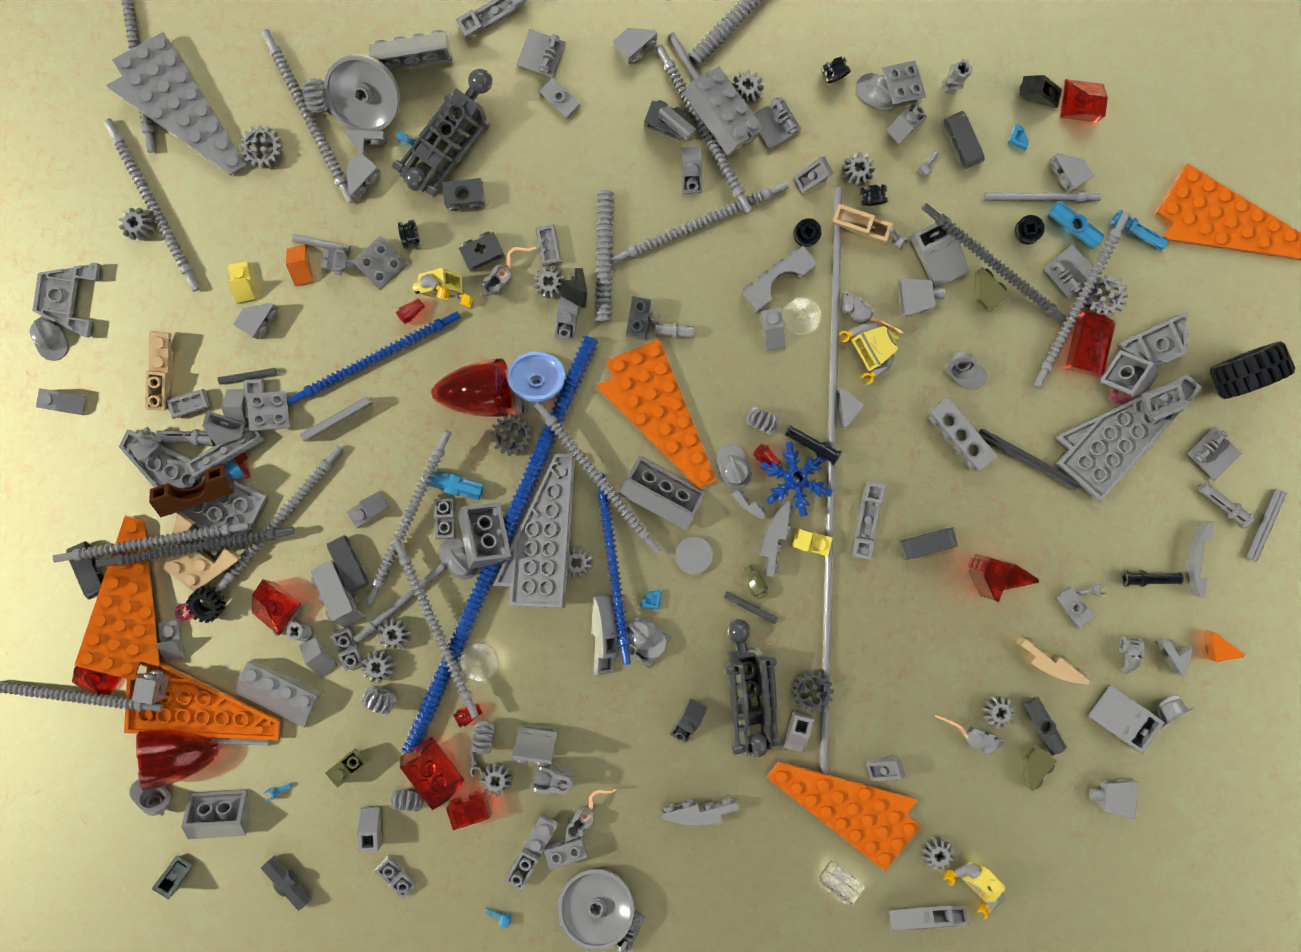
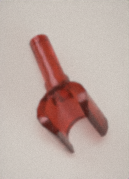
M244 452L235 457L234 460L240 465L247 479L251 476L244 463L248 459Z

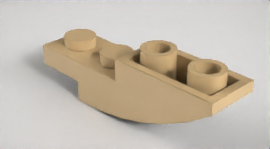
M149 332V370L146 371L145 409L166 411L167 408L166 400H169L174 362V351H171V333Z
M1020 637L1016 641L1020 647L1030 654L1026 661L1042 672L1071 683L1089 684L1091 682L1086 678L1087 674L1078 667L1077 669L1071 666L1072 662L1065 656H1052L1044 649L1040 651L1036 648L1038 644L1029 637L1027 639Z

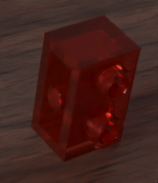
M473 792L468 795V798L462 800L461 797L452 799L446 807L453 830L490 819L492 815L485 792Z

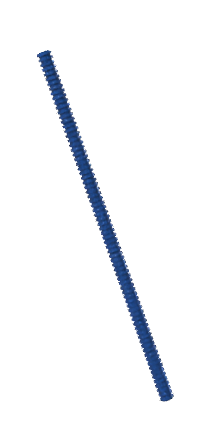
M583 336L584 341H581V347H578L579 352H576V358H573L574 363H571L572 368L568 370L569 375L566 374L565 384L559 392L560 395L556 397L557 402H554L555 406L551 408L553 411L550 414L557 418V423L565 421L564 417L568 415L566 412L570 410L569 405H572L571 401L575 399L573 396L577 394L576 389H579L580 386L578 385L582 383L581 378H584L583 374L587 372L586 367H589L588 362H591V356H594L593 351L597 349L595 346L599 344L594 338ZM544 424L545 429H542V435L540 434L539 436L540 440H537L538 445L534 447L536 448L535 451H532L533 456L529 458L531 461L527 463L528 467H525L526 472L522 474L524 477L520 479L521 483L517 485L519 488L515 490L516 495H513L514 499L510 501L509 511H506L505 514L507 515L503 517L508 543L512 542L511 537L515 535L513 532L517 530L516 526H519L518 521L522 519L520 516L524 514L523 510L527 508L525 505L529 503L528 498H531L530 494L534 492L532 489L536 487L535 482H538L539 479L537 478L541 476L540 471H543L542 467L546 464L545 460H548L547 455L551 453L550 449H553L552 444L556 442L554 439L558 437V435H555L554 430L551 431L552 427H548L546 424ZM502 561L481 567L482 572L480 571V576L476 578L475 588H472L471 591L473 592L469 594L470 599H467L468 603L464 606L465 610H462L463 615H460V621H457L458 626L454 628L456 631L452 633L451 642L447 644L450 645L449 650L453 651L451 655L455 656L453 659L457 663L459 662L458 657H461L460 652H463V646H466L465 641H468V635H471L472 625H475V619H478L477 614L481 612L479 609L483 607L482 603L486 601L484 598L488 596L487 591H490L489 587L493 585L492 580H495L494 575H497L496 571L500 569L499 564H502ZM445 657L440 660L441 665H438V670L435 671L434 681H431V687H428L429 692H426V697L423 699L424 703L420 705L422 708H419V714L416 715L417 719L413 721L412 730L409 731V736L406 737L407 741L404 742V747L401 748V751L408 756L415 757L418 755L419 746L422 745V740L425 739L424 735L427 734V729L430 728L429 724L432 723L431 718H434V712H437L436 707L440 705L438 702L442 700L443 691L447 689L448 680L452 678V673L448 672L449 667H446L447 662H444Z

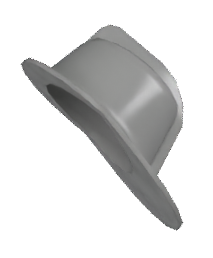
M868 73L861 76L857 81L856 93L865 103L883 111L890 110L897 105H893L885 77Z
M40 317L33 321L34 323L30 327L29 334L39 354L46 360L55 361L61 359L67 352L68 344L60 324L45 317Z
M955 351L954 356L946 366L947 373L963 388L977 389L983 386L987 380L985 370L970 353Z
M730 444L722 447L716 457L717 467L722 480L729 488H744L751 481L752 477L751 467L746 454L737 445Z
M457 538L443 541L439 547L438 554L439 559L448 571L457 579L462 580L475 576L478 568H468L463 541Z
M636 618L628 624L626 632L629 633L627 637L630 638V645L646 658H656L664 652L666 648L665 636L649 620Z
M1177 695L1163 700L1158 706V717L1165 722L1162 728L1179 715L1192 710Z
M142 777L136 780L130 788L131 799L145 814L149 816L164 815V811L171 801V794L160 781L153 777Z

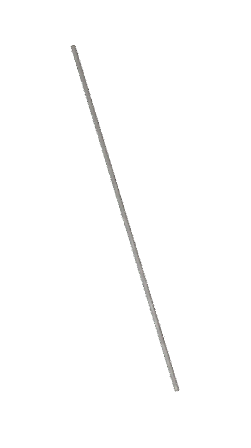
M841 187L835 188L834 215L838 204L842 205ZM834 224L828 429V446L835 450L841 227ZM828 461L827 488L833 491L830 497L827 496L826 536L833 537L835 465L832 466L831 462ZM833 540L829 555L825 556L822 678L828 676L827 683L830 682ZM828 700L826 701L828 707L822 705L820 772L827 774Z

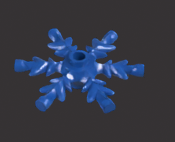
M787 442L785 443L787 453L783 452V455L788 460L785 463L790 466L788 471H784L782 465L779 468L774 461H772V466L763 461L760 465V469L769 471L767 476L777 475L776 479L781 477L785 479L784 485L777 484L780 488L770 489L774 493L766 498L770 505L778 498L782 502L784 495L786 494L788 497V490L792 489L796 492L793 499L797 498L794 508L799 506L800 517L808 516L805 505L810 506V504L804 498L808 496L802 492L803 488L808 487L810 493L812 494V491H814L818 497H821V493L828 497L832 494L833 490L823 487L825 482L815 483L816 479L812 481L807 479L808 474L814 475L813 471L822 470L819 465L826 459L817 457L813 460L811 456L808 465L804 462V469H799L797 464L800 460H796L799 451L794 452L793 443Z

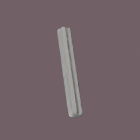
M1275 490L1247 554L1248 559L1253 561L1259 560L1287 495L1285 491Z

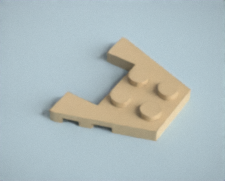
M181 512L176 516L172 533L188 532L196 522ZM182 541L181 544L179 542H177L176 544L171 543V545H169V548H171L172 545L177 547V544H180L182 546L183 543L188 545L190 541ZM227 547L223 550L217 561H215L205 552L199 550L198 553L193 551V554L188 552L187 555L182 553L181 556L176 554L175 557L172 555L170 558L166 557L164 570L194 592L242 557Z

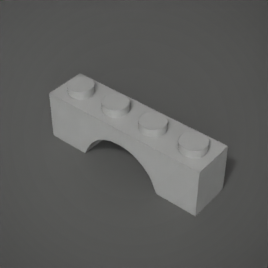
M804 246L800 249L795 247L788 253L789 257L786 260L781 258L773 265L774 269L768 272L766 270L758 276L760 279L755 284L751 282L743 288L745 292L742 294V297L755 314L771 302V285L777 277L791 274L802 278L816 267L818 263Z

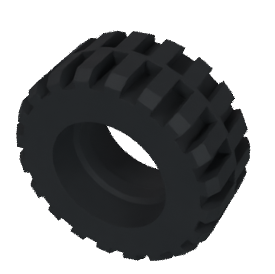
M1282 341L1239 354L1210 368V375L1218 395L1223 399L1237 397L1281 381L1295 372V366L1286 344Z

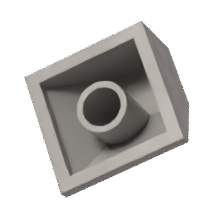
M1120 350L1099 381L1134 397L1149 390L1158 377L1159 372L1154 363Z

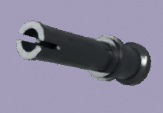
M792 425L789 426L785 436L816 452L817 457L828 460L832 466L836 464L842 453L841 450L837 451L828 446L827 442L821 443Z
M1123 570L1121 574V582L1124 587H1129V585L1145 587L1147 584H1182L1184 580L1181 572L1147 573L1144 570H1139L1138 572Z

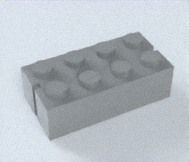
M720 66L707 72L706 75L691 81L683 92L686 99L727 155L755 140L764 130V127Z

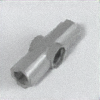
M962 59L959 63L950 66L949 73L941 86L945 93L952 94L954 91L963 89L965 80L972 72V66L969 64V61Z

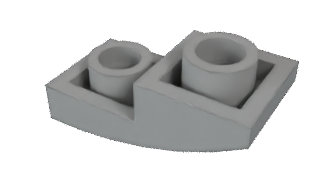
M735 490L731 493L734 500L746 511L761 519L766 518L764 515L766 510L760 502L757 504L753 501L747 504L749 499L743 491Z
M434 499L435 539H455L454 499Z
M348 626L332 632L331 637L338 649V657L345 671L364 665L358 644L353 638L354 634L351 627Z
M389 855L375 868V873L389 883V888L401 898H404L416 886V882Z

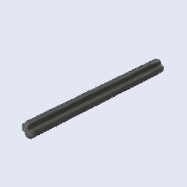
M983 428L978 431L985 442L1073 490H1077L1080 486L1070 475Z

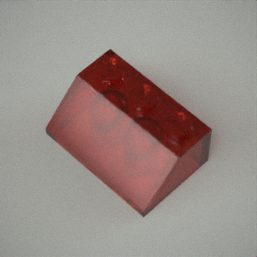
M1084 311L1078 314L1080 318L1076 320L1077 323L1075 324L1065 369L1102 377L1105 372L1116 322L1105 315Z
M975 554L974 557H971L968 567L970 568L969 574L978 593L982 597L999 602L1012 565L988 556Z
M433 736L400 756V769L431 810L447 802L464 782L463 776Z

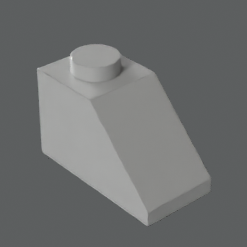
M781 308L761 311L759 315L766 351L785 348Z
M39 388L36 407L84 415L87 397Z

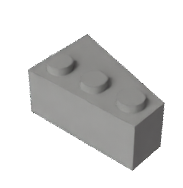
M330 560L310 571L313 576L311 581L315 588L319 590V600L325 605L327 609L325 614L330 622L345 628L366 618L365 614L360 613L356 608L355 603L358 601L355 596H351L333 561Z

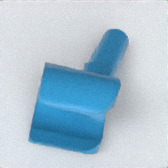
M289 783L280 788H269L263 794L269 792L272 797L266 801H272L279 793L291 788L292 785Z
M488 908L486 909L485 913L500 919L499 926L507 928L510 925V914H500Z

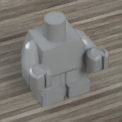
M337 245L336 251L323 248L321 270L334 272V275L341 276L345 271V267L353 268L354 262L353 260L346 259L345 246Z
M145 427L135 435L137 439L130 442L128 447L138 461L149 456L161 445L160 442L165 439L162 433L157 435L154 433L150 434L149 427Z

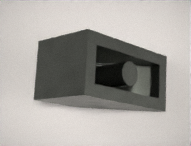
M1045 75L1024 76L1020 85L1019 95L1028 102L1058 108L1062 89Z

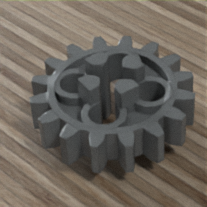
M511 414L510 419H508L507 415H504L503 421L497 419L499 424L492 425L495 432H490V434L494 435L495 438L491 442L497 443L494 447L495 449L502 448L501 454L507 451L508 456H511L512 451H514L516 455H519V449L526 451L524 445L530 446L527 439L532 438L531 435H528V432L532 429L525 427L528 422L524 421L522 423V417L519 416L516 420L514 414ZM518 423L519 428L514 431V435L522 436L523 441L518 443L516 439L511 438L509 440L510 446L505 447L503 443L505 440H508L509 436L501 434L499 432L500 428L505 427L506 431L512 432L513 424Z
M811 670L810 675L805 671L803 678L799 675L797 676L799 683H793L797 687V689H792V693L796 694L793 700H799L797 706L804 705V711L811 708V712L814 713L815 708H818L821 712L822 705L828 707L826 701L833 700L829 696V694L834 693L833 689H829L832 686V682L827 683L828 676L822 678V672L820 671L817 675H815L814 670ZM806 680H812V688L814 690L819 685L825 686V690L816 691V697L820 699L819 703H814L812 693H809L806 698L800 696L802 692L808 693L810 690L809 685L805 683Z

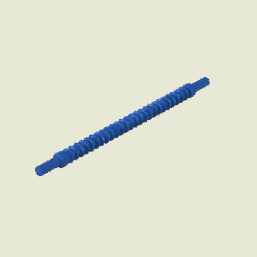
M456 311L441 320L438 318L434 320L433 324L429 323V326L424 325V329L419 328V331L415 330L414 334L410 333V336L405 335L404 339L400 338V341L395 340V343H390V346L385 345V349L380 348V351L376 350L375 354L371 353V356L366 355L365 359L361 358V361L356 360V363H351V366L346 365V369L341 368V371L337 370L336 374L332 373V376L327 375L326 379L322 378V381L317 380V383H312V386H305L304 390L288 397L287 401L292 405L305 397L310 398L315 395V392L319 393V390L324 391L325 387L333 386L334 382L339 383V380L343 381L344 377L348 378V375L353 376L354 372L358 373V370L363 371V368H368V365L373 366V362L378 363V360L382 361L383 357L387 358V355L392 356V353H397V350L402 351L403 347L411 346L412 342L417 343V340L421 341L422 337L426 338V335L431 336V333H436V330H443L444 326L460 319L461 316Z
M599 486L598 500H601L599 505L602 506L600 508V511H602L600 515L603 516L601 521L604 522L602 527L605 528L603 530L605 532L603 537L606 538L604 543H607L605 548L608 549L606 551V554H608L606 559H609L607 563L610 565L608 570L611 571L609 573L611 579L609 580L612 581L610 586L613 587L611 592L614 593L612 595L614 601L612 602L615 603L613 608L616 609L614 614L617 615L615 617L617 620L616 625H618L616 630L619 631L617 636L620 637L618 645L621 646L623 665L631 664L628 647L630 638L627 637L629 633L626 632L628 627L625 626L627 624V621H625L626 616H624L626 611L623 610L625 605L622 604L624 602V599H622L623 594H621L623 589L620 588L622 583L619 582L621 578L618 576L620 574L618 572L620 567L617 566L619 561H616L618 556L615 554L617 553V550H615L617 545H614L616 540L613 539L615 534L612 533L614 531V528H612L614 524L611 523L613 518L610 517L612 512L609 511L611 509L609 507L611 502L608 501V495H604V491H601Z

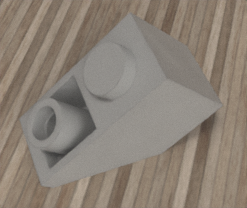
M627 28L613 41V46L628 64L632 61L636 62L640 59L644 50L647 48L648 50L657 43V32L655 30Z
M913 103L897 117L886 131L900 144L927 116L920 106Z
M681 147L683 193L702 192L701 148Z
M361 152L347 165L348 193L354 199L361 197L366 192V187L370 183H374L381 172Z
M1060 153L1049 159L1052 170L1059 175L1061 185L1068 192L1094 177L1084 159Z
M562 296L558 305L555 337L574 340L580 306Z
M266 303L243 308L233 325L251 337L259 339V337L266 333V326L269 321L276 317L278 306Z
M792 711L783 745L784 749L802 753L814 722L812 716Z
M380 807L360 808L357 831L358 852L378 851L382 846Z

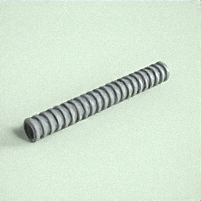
M739 0L738 4H735L734 8L730 9V13H726V17H722V21H719L717 26L715 25L713 30H710L709 34L705 35V39H701V43H698L697 47L692 49L693 52L690 51L688 53L692 62L701 66L702 61H706V57L710 56V52L713 53L714 48L717 49L719 47L718 44H722V40H726L731 31H734L735 27L739 26V22L742 23L743 18H747V14H750L751 10H754L760 4V1L763 0Z
M600 190L597 192L599 196L597 198L599 202L597 204L599 208L597 210L599 214L597 219L599 221L597 222L598 228H596V231H598V234H596V237H598L596 243H598L596 249H598L596 255H598L596 267L598 269L596 270L597 282H595L597 285L595 291H597L595 297H597L595 303H597L595 309H597L595 321L607 323L612 321V318H610V315H612V312H610V309H612V306H610L612 300H610L612 288L610 287L612 285L611 280L613 279L611 276L613 270H611L613 264H611L613 258H611L613 252H611L613 250V246H611L613 240L611 238H613L612 226L614 225L612 222L614 216H612L614 214V210H612L614 208V204H612L614 202V198H612L614 192Z

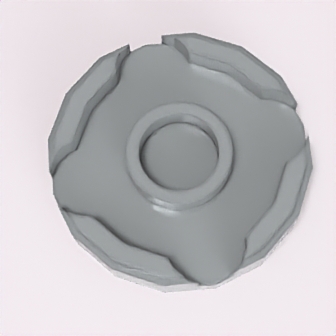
M686 537L676 547V563L686 573H702L708 569L712 562V548L701 537Z

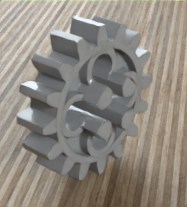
M259 125L258 130L252 126V132L245 131L247 136L246 138H240L244 144H240L239 147L244 150L241 152V155L246 157V162L251 163L253 167L259 165L261 169H264L265 164L271 167L272 161L278 162L276 156H282L278 151L283 149V146L278 144L282 140L280 137H276L277 133L274 130L271 131L268 126L264 129ZM254 144L257 146H253L251 150H249L250 145ZM271 144H273V148H272V149L269 150V149L266 148V147H270ZM263 152L264 157L262 159H259V156L261 157Z
M1107 275L1102 280L1101 278L1097 279L1098 283L1094 284V289H1091L1092 294H1089L1090 298L1087 299V304L1085 305L1091 306L1090 312L1096 310L1097 316L1104 313V316L1107 317L1109 312L1114 316L1115 310L1122 311L1121 305H1126L1127 303L1123 299L1128 297V293L1124 292L1127 290V286H1121V279L1116 282L1114 275L1111 279H1108ZM1100 285L1106 287L1105 293L1109 295V302L1114 304L1112 307L1106 305V297H1103L1102 289L1098 288ZM1113 290H1118L1119 293H1118V294H1115V293H1112V291H1113ZM1097 297L1100 301L1094 302L1093 299Z

